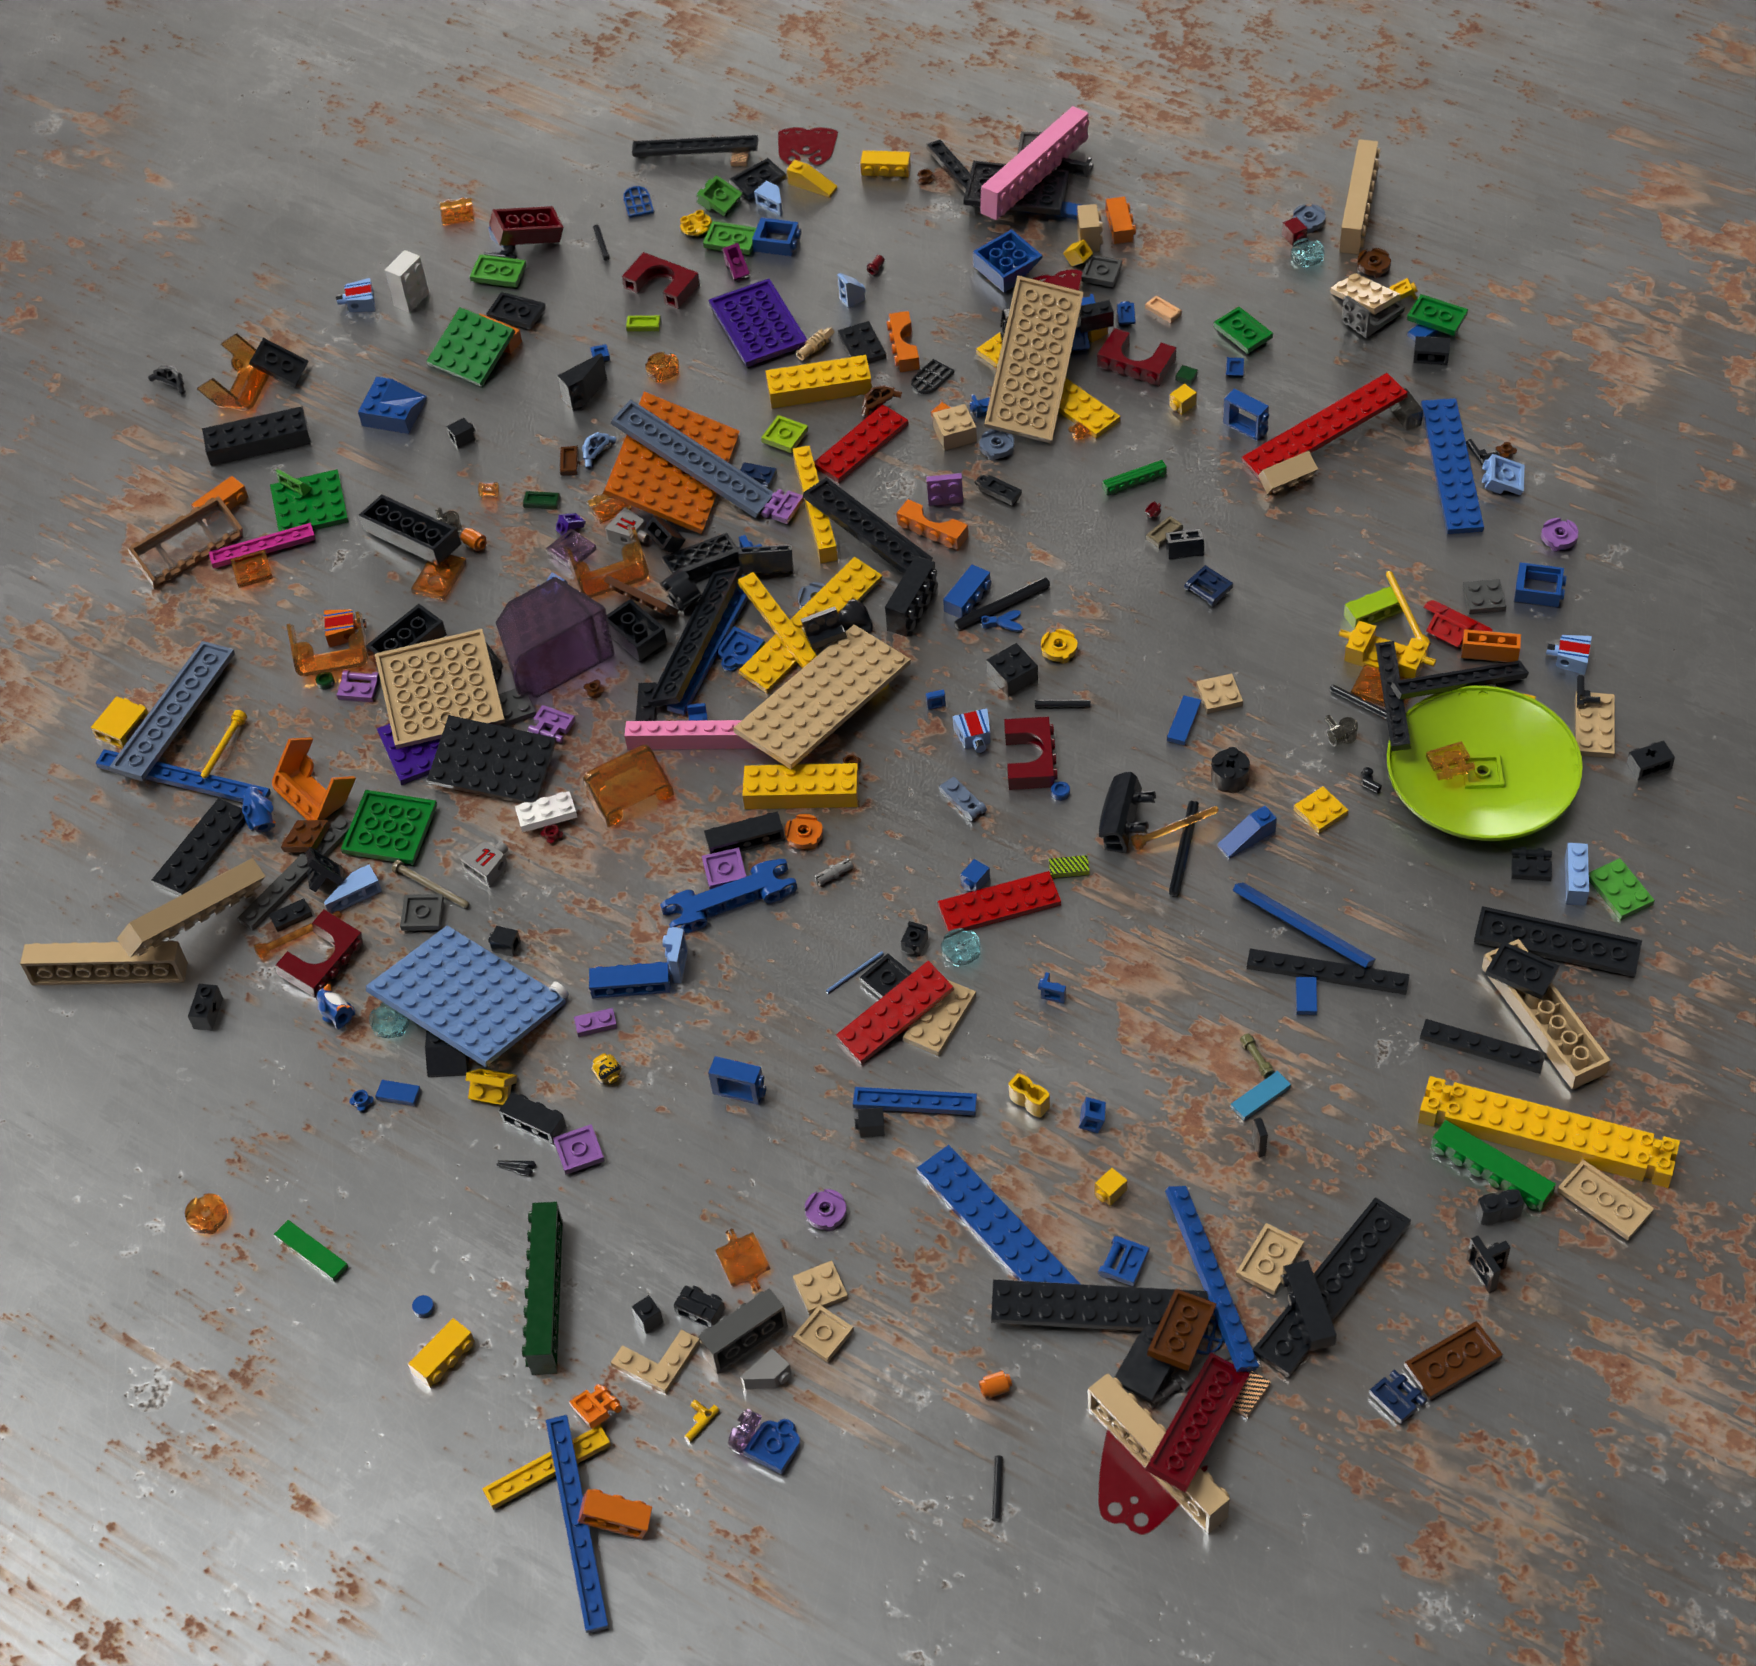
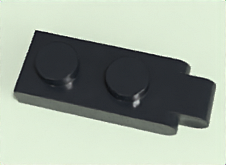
M980 475L974 482L980 491L1010 505H1013L1022 495L1021 489L991 475Z

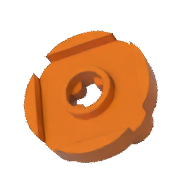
M799 814L792 821L790 819L785 825V838L790 847L814 849L823 837L821 822L817 821V818L810 814ZM803 829L807 830V833L801 834L799 832H802Z

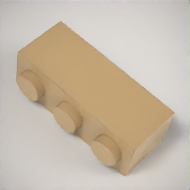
M1307 451L1262 470L1258 476L1267 494L1272 492L1277 494L1288 485L1293 487L1300 480L1304 479L1307 481L1312 479L1318 468L1310 452Z

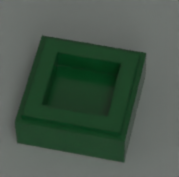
M1182 365L1175 376V380L1191 385L1198 375V369Z

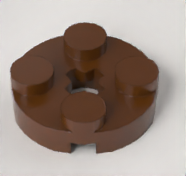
M1372 248L1371 251L1365 249L1358 255L1357 269L1359 272L1371 275L1374 278H1380L1382 274L1390 269L1391 259L1388 252L1383 249Z

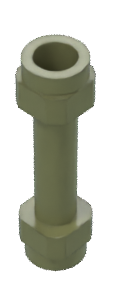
M1250 1033L1244 1034L1240 1038L1242 1046L1245 1050H1249L1259 1065L1260 1074L1264 1078H1268L1275 1073L1271 1063L1264 1060L1255 1046L1256 1041Z

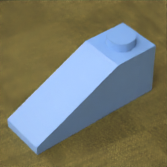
M370 865L352 872L325 900L324 904L329 913L335 914L382 892L379 881Z

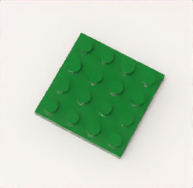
M459 307L426 362L430 366L482 387L515 334V330Z
M338 469L296 478L312 487V490L305 496L279 482L270 484L278 532L311 523L313 530H318L349 522Z
M365 790L341 847L342 854L392 862L400 860L405 864L414 865L436 810V800Z

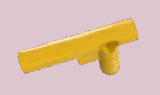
M696 1399L692 1401L690 1406L697 1411V1414L693 1417L697 1423L684 1436L688 1442H691L720 1411L716 1405L707 1409Z

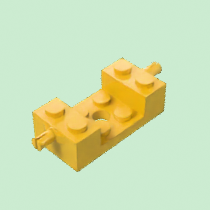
M1358 621L1352 632L1340 629L1338 634L1339 637L1349 639L1345 647L1344 661L1379 672L1375 643L1388 642L1390 640L1375 636L1376 626L1362 621ZM1411 638L1408 646L1394 642L1401 680L1418 677L1424 664L1435 666L1436 659L1428 657V642Z

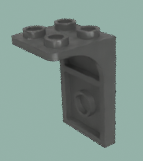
M1347 295L1343 301L1342 321L1367 338L1405 312V306L1395 302L1382 311L1373 314Z

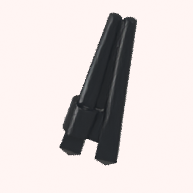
M498 1160L496 1166L530 1176L536 1164L534 1161Z

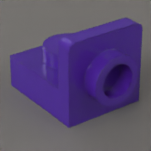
M577 513L559 514L556 531L564 538H567L570 529L583 528L586 521Z

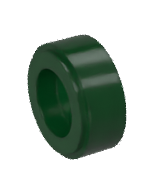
M321 672L315 679L317 687L322 690L330 689L335 683L334 677L330 672Z

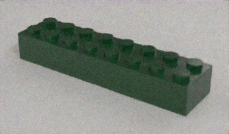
M557 1202L532 1203V1211L528 1212V1222L531 1224V1230L527 1231L528 1243L530 1242V1248L526 1250L529 1267H526L525 1270L526 1280H528V1286H525V1299H528V1302L524 1306V1318H527V1324L523 1325V1337L526 1338V1344L522 1345V1356L525 1358L526 1367L530 1368L532 1375L558 1374L563 1219Z

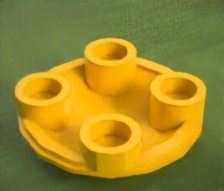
M696 210L695 213L680 218L681 231L690 236L705 233L712 224L711 218L704 214L703 210Z

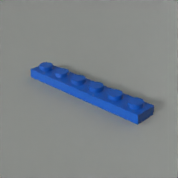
M855 1087L853 1109L883 1108V1110L976 1115L977 1093Z

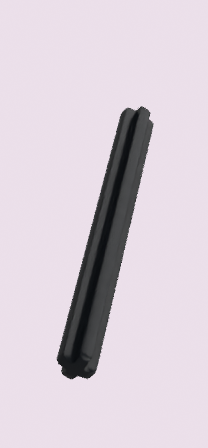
M1044 577L955 620L954 625L958 630H961L981 620L982 616H990L1050 587V582Z
M1191 800L1188 803L1169 888L1170 896L1177 897L1180 894L1199 808L1197 801Z

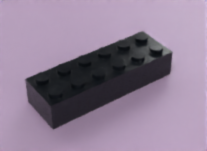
M303 406L202 428L205 451L210 466L311 444Z
M383 494L358 515L364 531L436 565L441 564L462 544L457 528Z

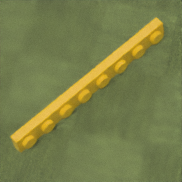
M754 572L738 579V585L803 669L817 657L816 653Z

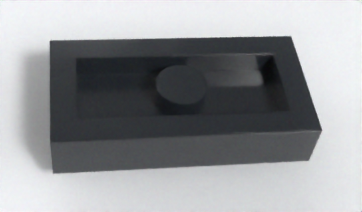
M304 898L269 914L277 932L313 916Z

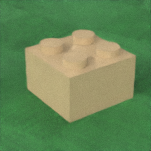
M1097 204L1077 206L1079 241L1085 240L1092 252L1100 251V244H1103V236L1100 234L1103 232V223L1099 222L1101 221V211H1098Z
M965 404L932 413L933 428L944 451L977 442L976 425Z

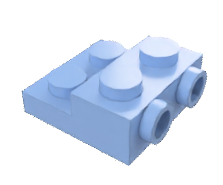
M1492 454L1488 460L1484 461L1482 469L1485 470V474L1482 477L1485 489L1499 494L1506 490L1521 495L1524 491L1525 465Z
M672 927L668 928L667 935L663 936V947H666L665 958H667V964L670 966L669 974L672 975L673 982L682 984L688 947L684 929Z

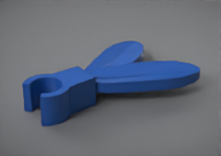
M1013 610L997 619L996 617L982 616V628L988 629L998 625L1011 631L1020 632L1023 630V627L1013 620L1020 616L1021 611Z

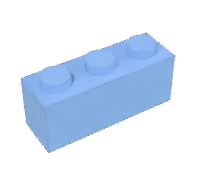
M1567 844L1565 853L1567 905L1586 906L1589 895L1588 844Z

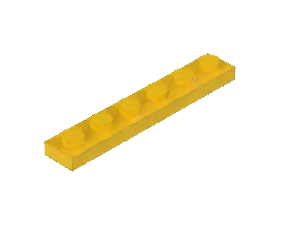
M601 1425L572 1439L577 1464L611 1446ZM552 1452L546 1453L482 1488L492 1509L505 1504L556 1476Z

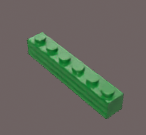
M1159 460L1102 481V488L1106 495L1113 494L1166 475L1167 466L1163 460Z

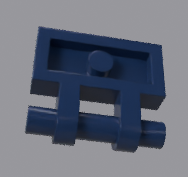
M1393 1370L1389 1376L1394 1381L1390 1382L1384 1377L1369 1390V1395L1402 1424L1417 1410V1406L1412 1402L1416 1401L1420 1406H1423L1427 1399L1422 1395V1391L1419 1388H1414L1407 1381L1408 1378L1404 1374L1400 1375L1396 1370ZM1398 1388L1405 1390L1408 1395L1405 1396Z

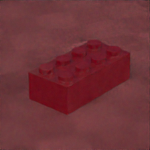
M553 206L492 209L489 226L499 246L558 243L561 240L564 228Z

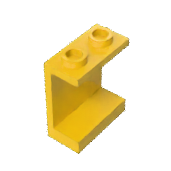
M116 696L91 726L92 732L96 739L123 749L128 742L126 735L139 719L144 720L146 718L148 710L141 704L138 705L126 698L123 699Z

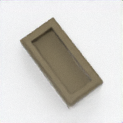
M1169 516L1146 535V540L1160 548L1166 543L1165 533L1181 531L1183 524Z

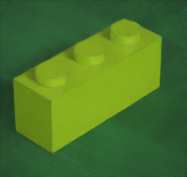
M1391 586L1349 601L1344 607V617L1353 630L1358 621L1373 624L1403 612Z

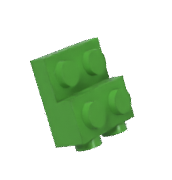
M716 175L712 180L709 179L704 189L701 188L698 191L696 202L709 211L713 208L725 216L740 199L742 192Z

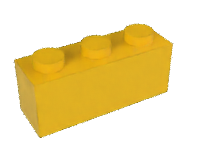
M862 150L860 162L861 176L909 177L911 167L910 152Z
M452 1318L408 1363L411 1373L429 1388L434 1383L439 1382L443 1374L457 1363L460 1356L472 1348L475 1341L471 1331Z

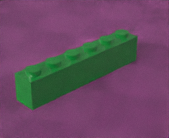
M1447 1120L1443 1122L1432 1137L1431 1149L1438 1155L1449 1158L1457 1166L1466 1168L1474 1176L1488 1181L1493 1187H1498L1503 1191L1509 1189L1519 1190L1524 1203L1531 1209L1541 1212L1554 1194L1556 1183Z

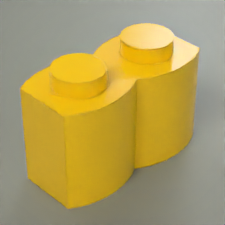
M1017 1073L1008 1083L1010 1099L1015 1104L1025 1107L1033 1116L1041 1118L1050 1108V1095L1048 1091L1042 1086L1033 1084L1027 1076Z

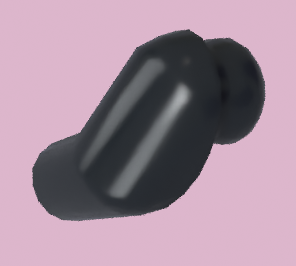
M1365 767L1360 774L1362 785L1379 793L1382 785L1373 780V769Z

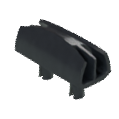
M1124 772L1114 776L1103 805L1099 824V837H1103L1104 848L1107 851L1126 854L1132 833H1148L1146 830L1149 829L1148 822H1134L1139 803H1155L1156 793L1155 791L1141 792L1142 787L1138 777L1132 772Z

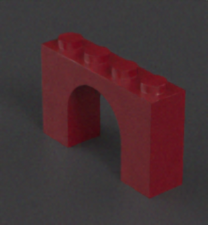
M645 252L622 275L624 289L638 293L648 281L654 278L666 277L673 280L663 291L666 305L677 309L684 304L700 285L698 272Z
M1114 328L1097 354V367L1160 386L1176 361L1177 347L1161 342L1150 358L1140 361L1131 360L1123 355L1130 345V333Z
M1049 716L1004 719L1006 745L1029 744L1036 746L1042 751V755L1034 761L1007 764L1009 790L1051 788L1054 780H1058L1057 768H1053V765H1056V753L1052 754V750H1055V738L1051 739V735H1054V725L1050 724Z
M325 909L312 922L313 933L334 946L335 950L332 956L322 963L311 964L287 951L275 965L277 975L314 998L317 996V992L324 988L330 979H334L337 976L342 965H346L353 952L359 950L363 944L361 931Z

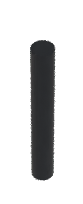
M596 224L593 226V230L603 259L608 261L610 257L600 227Z
M1035 700V708L1091 707V700Z
M1000 1455L994 1457L992 1521L994 1522L1001 1520L1003 1456Z

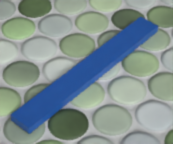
M1244 882L1235 884L1233 888L1235 893L1364 968L1374 964L1376 959L1258 890Z

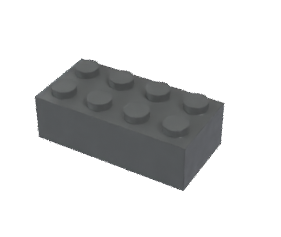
M770 1288L759 1292L754 1299L748 1303L741 1304L735 1312L722 1317L717 1324L701 1332L698 1337L704 1358L717 1374L788 1327L785 1308Z

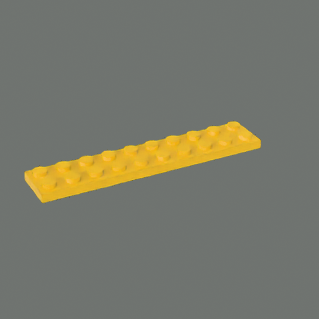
M1000 332L976 349V354L995 368H997L1002 346ZM1065 377L1058 410L1060 414L1095 439L1121 421L1120 415Z
M854 556L790 621L809 644L802 629V618L834 606L839 614L851 599L861 601L882 580V575ZM775 634L739 669V675L765 693H768L798 662Z

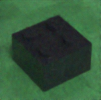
M1017 643L986 659L987 674L1007 696L1038 680V665Z

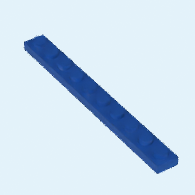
M737 585L728 603V607L724 611L722 619L696 668V672L680 703L668 704L667 711L685 715L687 705L691 704L718 655L719 646L730 633L748 600V596L739 585Z
M104 749L96 761L97 768L110 770L109 766L119 753ZM156 762L145 778L243 802L244 792L250 786L256 787L262 792V796L267 799L271 794L269 788L211 774L204 779L201 777L202 772Z
M1168 1186L1165 1193L1204 1291H1207L1209 1301L1217 1304L1214 1316L1237 1372L1256 1371L1259 1367L1187 1186Z
M563 1415L546 1419V1426L587 1634L609 1627L589 1525L578 1523L583 1493L568 1416Z

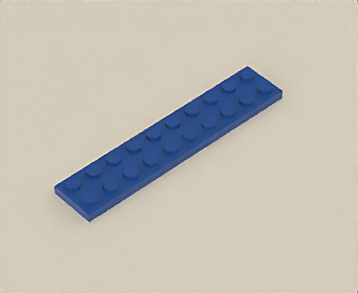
M1456 398L1421 401V410L1447 534L1483 532L1484 524Z
M947 1145L916 1168L917 1173L1018 1281L1080 1284L950 1145Z

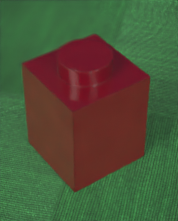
M1294 217L1282 223V236L1292 246H1295L1307 240V227L1298 217Z

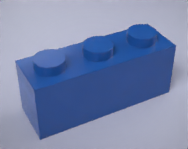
M971 564L943 599L944 612L957 618L969 614L974 604L980 601L982 594L990 588L992 583L990 572Z

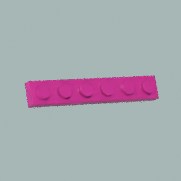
M308 523L209 552V556L214 569L316 539L312 525Z

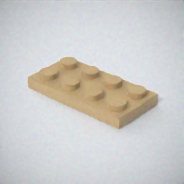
M1356 273L1330 287L1331 294L1343 300L1348 295L1373 314L1401 300L1399 293Z
M1576 691L1575 739L1580 748L1581 756L1614 758L1615 694L1591 693V697L1601 698L1600 704L1585 703L1583 709H1578Z
M950 980L948 981L954 987V991L910 1025L903 1036L904 1042L936 1056H940L976 997V991Z
M1582 1160L1557 1189V1192L1626 1240H1629L1654 1211L1652 1206L1585 1160Z

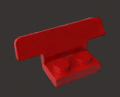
M1431 600L1423 607L1435 613L1426 632L1458 648L1462 645L1464 629L1493 631L1490 627L1437 601Z

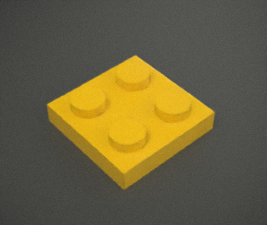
M1324 786L1296 803L1293 808L1318 834L1347 816L1349 811Z

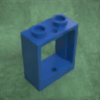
M760 218L752 238L753 251L792 256L793 250L797 248V240L801 237V229H799L798 222ZM770 232L787 234L789 237L787 241L767 239L766 235Z
M1233 389L1224 398L1223 423L1258 441L1262 435H1266L1269 429V406ZM1239 408L1256 416V421L1240 414Z
M1520 562L1514 602L1559 607V602L1564 600L1565 589H1562V586L1565 587L1567 578V576L1563 575L1564 568ZM1525 579L1557 583L1556 593L1524 589Z
M717 1056L714 1057L708 1072L712 1094L759 1105L761 1098L765 1097L767 1089L764 1086L765 1076L762 1075L761 1067Z

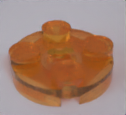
M665 352L655 353L647 359L648 362L645 364L647 375L657 383L671 379L679 374V361L672 353L670 355L665 354Z
M207 1193L198 1199L195 1197L188 1203L185 1209V1217L191 1230L211 1235L216 1233L218 1228L224 1224L228 1209L221 1197L216 1194ZM210 1210V1214L203 1217L202 1213Z

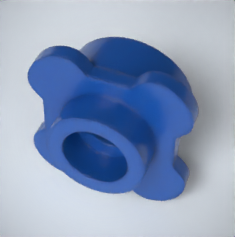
M365 1090L356 1091L349 1100L350 1104L355 1105L358 1111H364L365 1107L374 1101L373 1097L369 1096Z

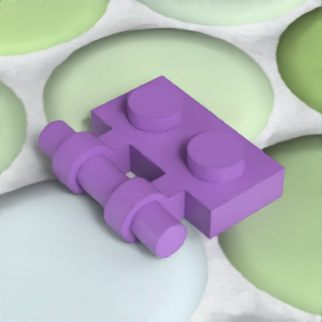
M778 489L771 496L770 502L766 503L763 507L761 515L767 518L769 514H772V519L788 524L803 503V495L787 491L783 495L784 491Z
M542 705L533 718L534 723L537 724L536 727L530 725L528 732L555 737L557 742L562 743L564 737L558 734L560 732L568 733L576 721L575 716ZM545 727H548V728H551L552 730H551V731H547V730H544V729H545Z

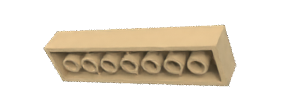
M1358 140L1341 227L1339 253L1359 255L1360 248H1364L1365 238L1362 237H1366V226H1368L1369 221L1368 214L1370 215L1371 211L1370 203L1372 204L1375 190L1374 182L1377 179L1376 171L1379 168V159L1377 158L1380 157L1381 148H1378V141Z
M251 858L129 922L117 937V940L130 958L136 954L141 956L148 951L149 947L153 946L156 948L164 942V939H173L179 934V931L183 929L188 931L195 926L194 923L198 921L202 923L209 919L211 914L215 913L217 915L224 911L226 906L230 905L232 907L240 902L241 898L245 897L247 899L255 894L254 890L262 885L261 882L266 876L255 860Z
M1519 939L1509 943L1528 952ZM1499 948L1484 954L1482 969L1485 973ZM1489 977L1572 1090L1607 1074L1610 1064L1609 1057L1553 983H1551L1541 1000Z
M168 940L156 948L153 946L149 947L148 951L141 956L136 954L131 958L122 945L114 941L108 943L24 944L20 964L31 985L184 982L188 962L179 942Z
M1107 1373L1088 1388V1409L1146 1468L1166 1429L1163 1425L1157 1424L1153 1420L1151 1413L1146 1408L1142 1409L1137 1404L1138 1402L1134 1395L1127 1393L1117 1378H1112ZM1198 1468L1186 1492L1152 1475L1208 1534L1228 1518L1229 1494L1224 1488H1219L1214 1483V1479L1207 1471L1203 1472Z

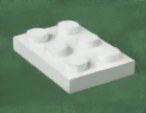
M570 791L560 792L550 797H542L536 800V802H524L515 806L522 833L577 818Z

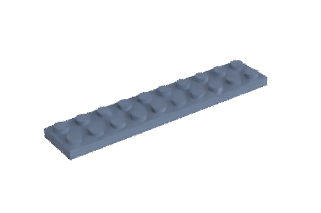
M631 399L611 420L613 426L756 518L766 503L770 502L773 491Z
M202 641L109 766L110 771L143 781L235 655L234 649Z

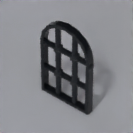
M932 359L912 378L911 387L920 394L932 393L954 373V370ZM933 363L937 364L932 370L928 369ZM939 366L944 368L939 374L935 373ZM926 370L927 374L920 378L919 376ZM946 370L950 371L945 377H942ZM930 374L935 375V378L930 382L925 381ZM937 378L942 379L937 385H933ZM915 379H918L919 382L916 385H913ZM922 382L926 384L922 390L916 388Z

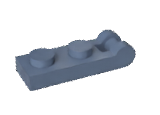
M954 776L939 786V791L970 821L977 818L978 814H983L987 811L985 804L980 802Z

